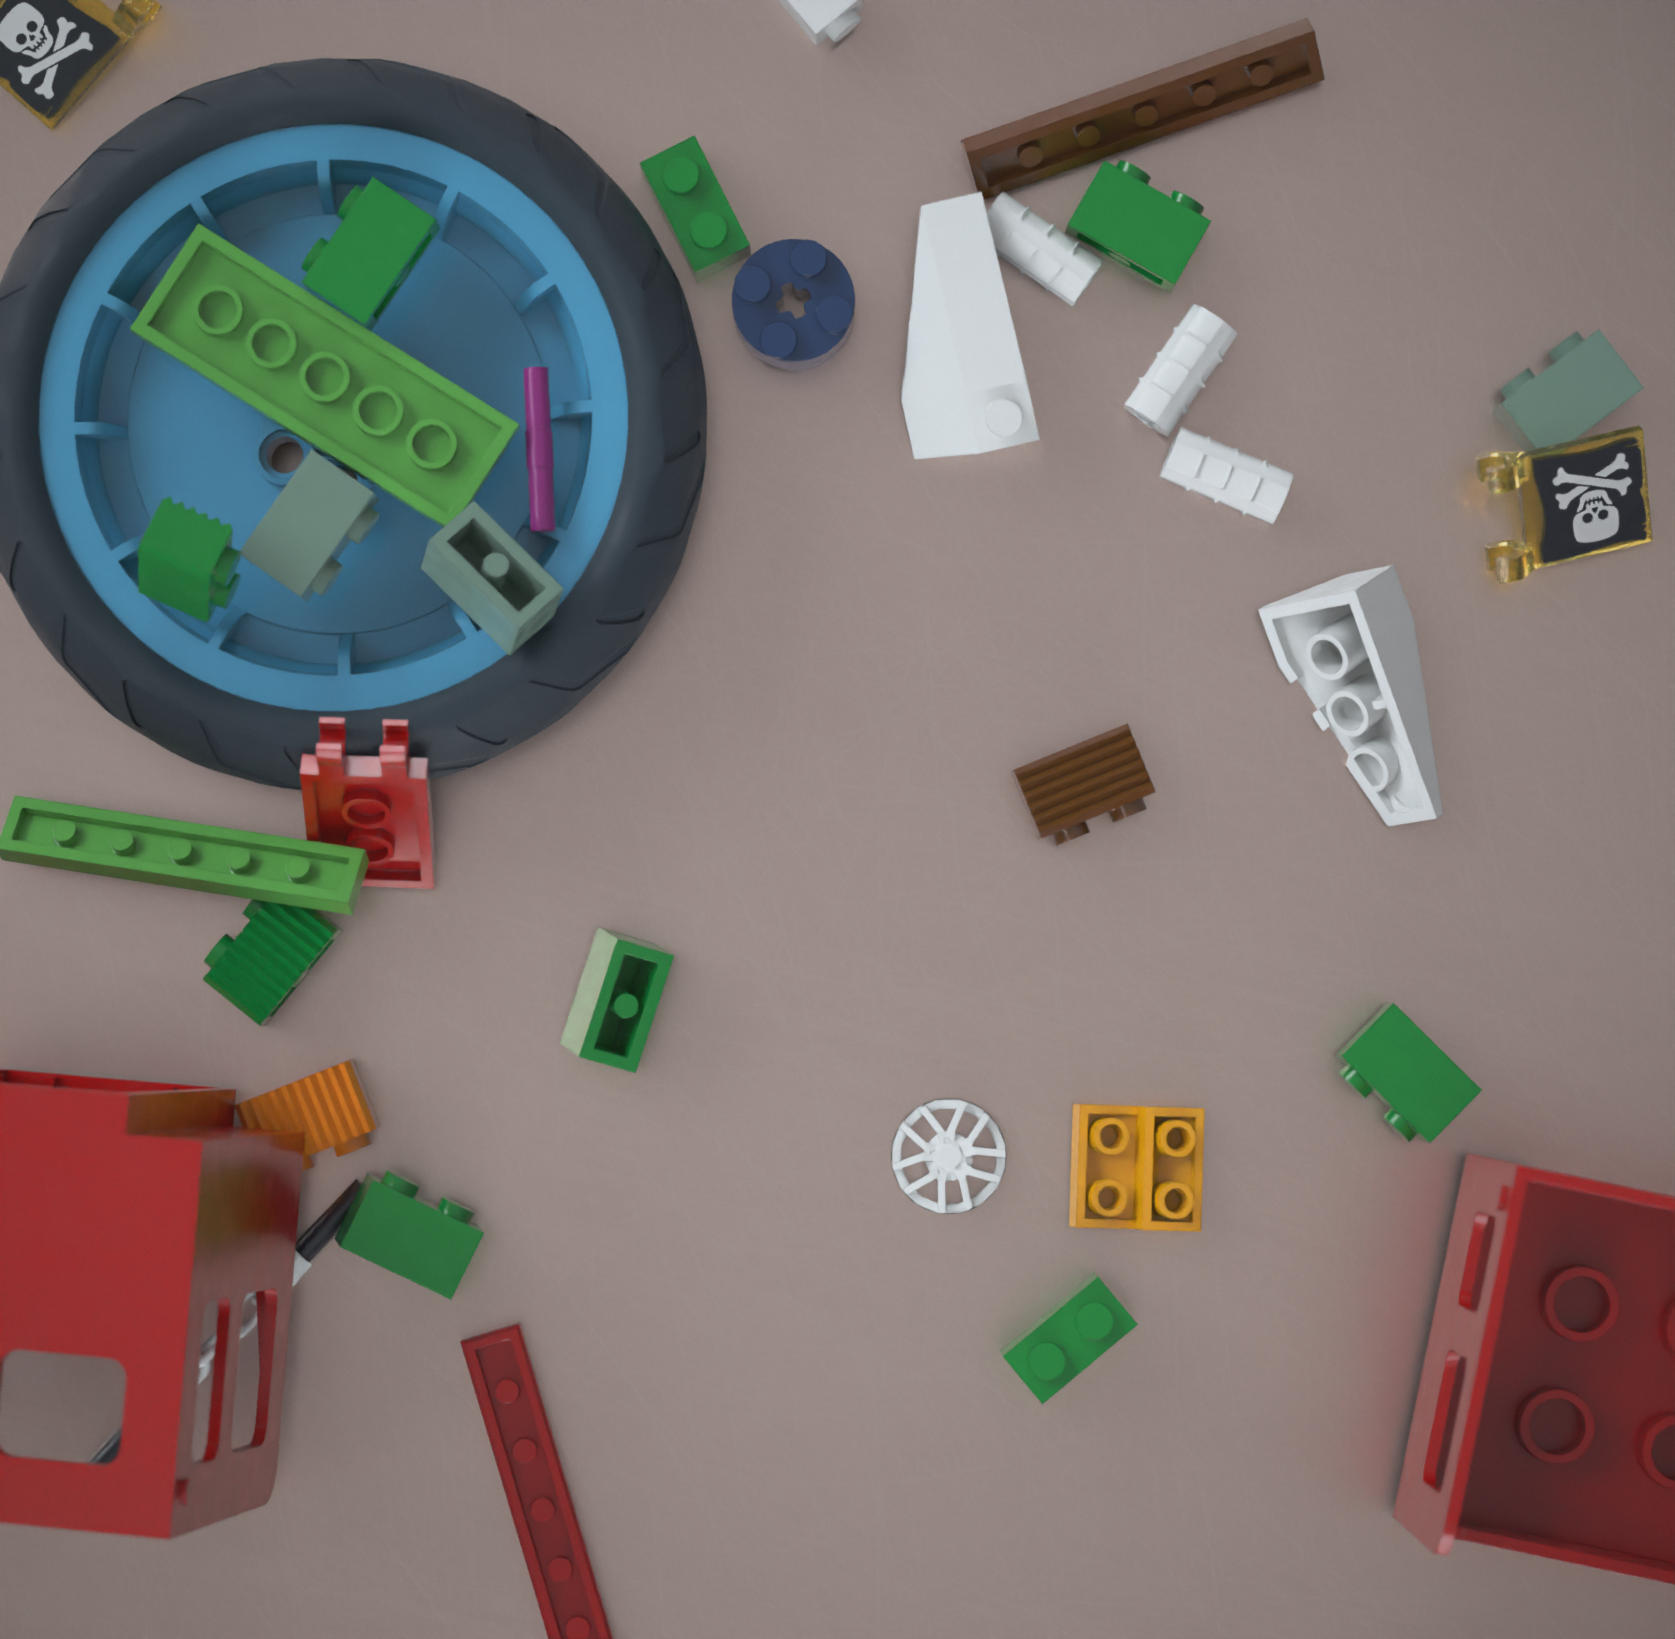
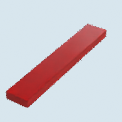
M521 1323L462 1339L460 1341L548 1639H615Z

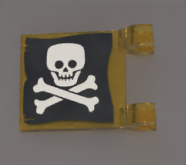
M0 0V85L48 128L54 130L129 40L154 19L162 6L156 0H122L116 12H114L101 0Z
M1639 425L1525 452L1491 451L1476 456L1478 480L1480 482L1487 481L1488 491L1491 494L1506 493L1518 487L1523 540H1500L1485 545L1487 568L1490 571L1496 570L1497 580L1500 584L1519 581L1540 567L1653 541L1644 433Z

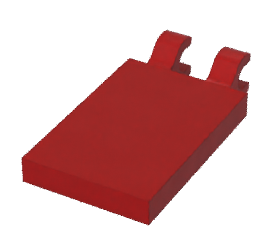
M319 717L320 743H316V754H302L300 767L307 840L365 849L369 864L362 886L434 889L436 861L428 758H409V721L383 719V745H380V757L347 756L346 719Z

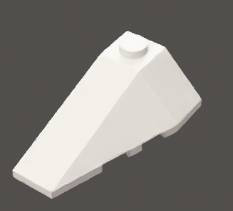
M982 192L921 205L913 274L914 284L911 313L907 332L906 361L901 390V403L914 459L980 454L1040 440Z
M1394 564L1345 574L1260 608L1258 611L1279 668L1290 684L1298 680L1318 709L1311 714L1322 731L1330 727L1349 755L1347 760L1348 769L1386 825L1394 826L1440 817L1443 814L1415 623Z

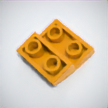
M1073 1104L1069 1227L1201 1232L1205 1108Z

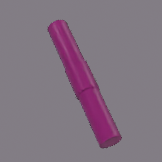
M548 367L523 368L530 529L532 533L555 532L554 452L550 414Z

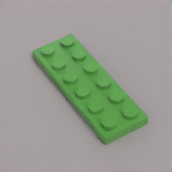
M199 223L130 327L134 335L442 528L474 501L520 429V425Z

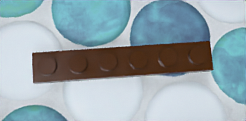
M1305 18L962 139L961 144L975 192L981 191L983 200L999 195L1003 191H1011L1323 81L1325 77L1315 31L1309 20Z

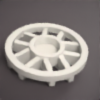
M944 1098L933 1100L917 1107L903 1120L893 1140L891 1162L900 1188L913 1202L929 1211L955 1214L979 1206L994 1193L1004 1175L1006 1146L998 1125L983 1109L964 1100ZM937 1109H956L946 1131L931 1114L932 1111ZM964 1111L975 1115L979 1119L966 1138L955 1132ZM921 1116H924L937 1132L929 1142H925L910 1128ZM984 1126L990 1130L996 1149L972 1146ZM907 1135L924 1152L901 1160V1146ZM974 1155L996 1157L994 1173L972 1168ZM925 1161L926 1167L930 1172L909 1184L903 1168ZM966 1175L990 1181L978 1195L970 1198ZM937 1179L938 1203L922 1197L916 1190ZM959 1180L963 1202L946 1204L945 1182Z

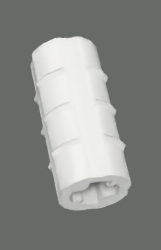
M1004 191L987 212L997 256H1001L1018 268L1021 274L1028 275L1044 286L1046 292L1051 291L1073 307L1104 261L1081 246L1080 241L1075 242L1058 230L1055 224L1048 223L1032 212L1030 206L1025 207Z
M1193 304L1178 327H1173V334L1161 352H1156V359L1146 374L1138 379L1139 384L1124 404L1125 409L1153 430L1169 436L1182 415L1189 412L1188 407L1200 389L1206 387L1205 382L1217 364L1223 362L1222 357L1237 337V332L1212 312Z
M1183 427L1179 428L1159 475V478L1185 488L1186 492L1191 490L1212 499L1214 504L1217 502L1241 511L1242 515L1248 514L1269 524L1275 522L1294 477L1293 473L1269 464L1267 459L1262 461L1241 452L1239 447L1231 448L1212 440L1211 436L1205 437Z

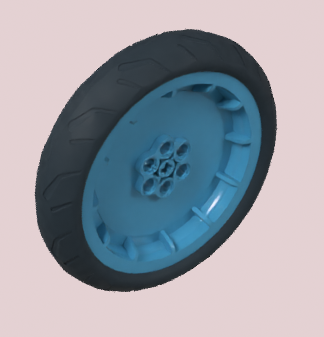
M318 58L274 63L189 88L140 115L103 142L40 208L15 249L0 282V572L28 623L55 660L99 705L128 727L166 750L197 765L259 784L301 790L300 767L302 754H316V743H320L319 717H338L346 719L347 756L380 757V745H383V719L408 720L409 758H428L430 780L474 767L506 752L560 720L607 677L641 636L666 595L680 567L700 501L707 446L705 374L691 313L683 289L650 226L625 192L593 158L556 126L551 125L510 99L463 79L397 61ZM372 177H374L437 220L441 228L371 332L520 425L519 431L474 501L564 590L555 615L510 656L421 569L428 541L442 527L356 474L358 482L374 492L380 499L373 508L380 513V516L370 533L359 545L351 540L341 553L337 561L344 565V567L325 595L320 596L314 592L307 602L243 556L240 557L235 571L241 575L240 581L229 606L226 609L216 606L208 622L138 592L139 551L137 550L162 499L171 497L173 504L183 502L185 509L195 507L197 515L206 512L209 520L218 517L221 525L230 522L233 529L232 548L240 551L297 471V469L290 473L274 471L272 455L280 444L294 442L301 445L303 451L302 462L312 449L339 469L351 471L131 332L130 327L198 223L309 292L301 282L307 274L306 271L301 269L302 263L313 245L321 237L329 241L343 221L337 217L338 210L356 185L365 189ZM548 367L550 414L554 452L555 532L532 533L530 529L523 368Z

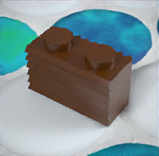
M1128 723L1016 768L1011 772L1038 839L1041 840L1052 835L1056 846L1090 833L1086 823L1087 820L1109 812L1114 823L1146 810L1147 807L1143 798L1155 793L1154 786Z

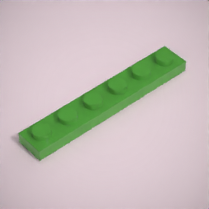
M14 796L0 836V857L4 861L353 915L369 864L365 849L22 796Z

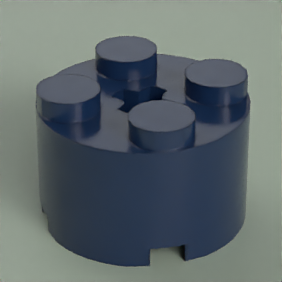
M785 239L770 243L753 253L735 277L732 291V311L735 328L746 349L753 356L769 365L792 371H803L820 366L839 352L852 329L855 315V291L850 274L835 254L816 241ZM793 292L797 299L808 298V301L804 303V315L795 319L791 311H784L782 313L778 311L784 305L783 296L785 294Z

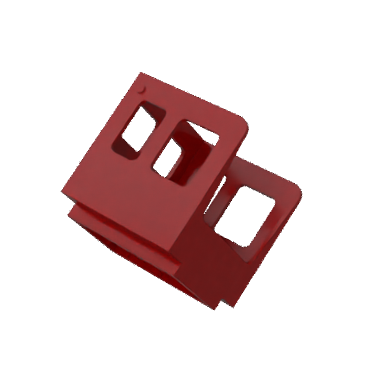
M0 1069V1399L3 1365L7 1356L15 1350L110 1358L119 1362L126 1374L121 1446L119 1454L113 1462L97 1464L15 1456L8 1454L0 1446V1523L171 1540L268 1503L274 1488L278 1464L305 1132L233 1126L236 1089ZM256 1292L260 1372L255 1429L250 1444L232 1449L242 1310L246 1295ZM217 1300L218 1314L207 1443L203 1457L193 1462V1438L204 1313L208 1302Z
M1466 1153L1393 1518L1433 1554L1447 1557L1456 1539L1675 1585L1674 1195Z

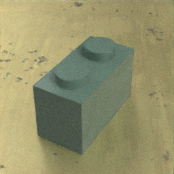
M1599 329L1585 340L1578 331L1574 332L1548 352L1555 362L1536 377L1528 367L1499 390L1506 400L1493 411L1529 458L1540 454L1560 452L1644 388Z
M311 449L241 548V556L307 602L314 592L323 596L334 584L344 567L337 559L348 543L352 540L359 545L376 524L380 513L373 508L380 499L374 492Z
M475 501L469 504L428 541L421 569L509 656L555 615L564 590Z

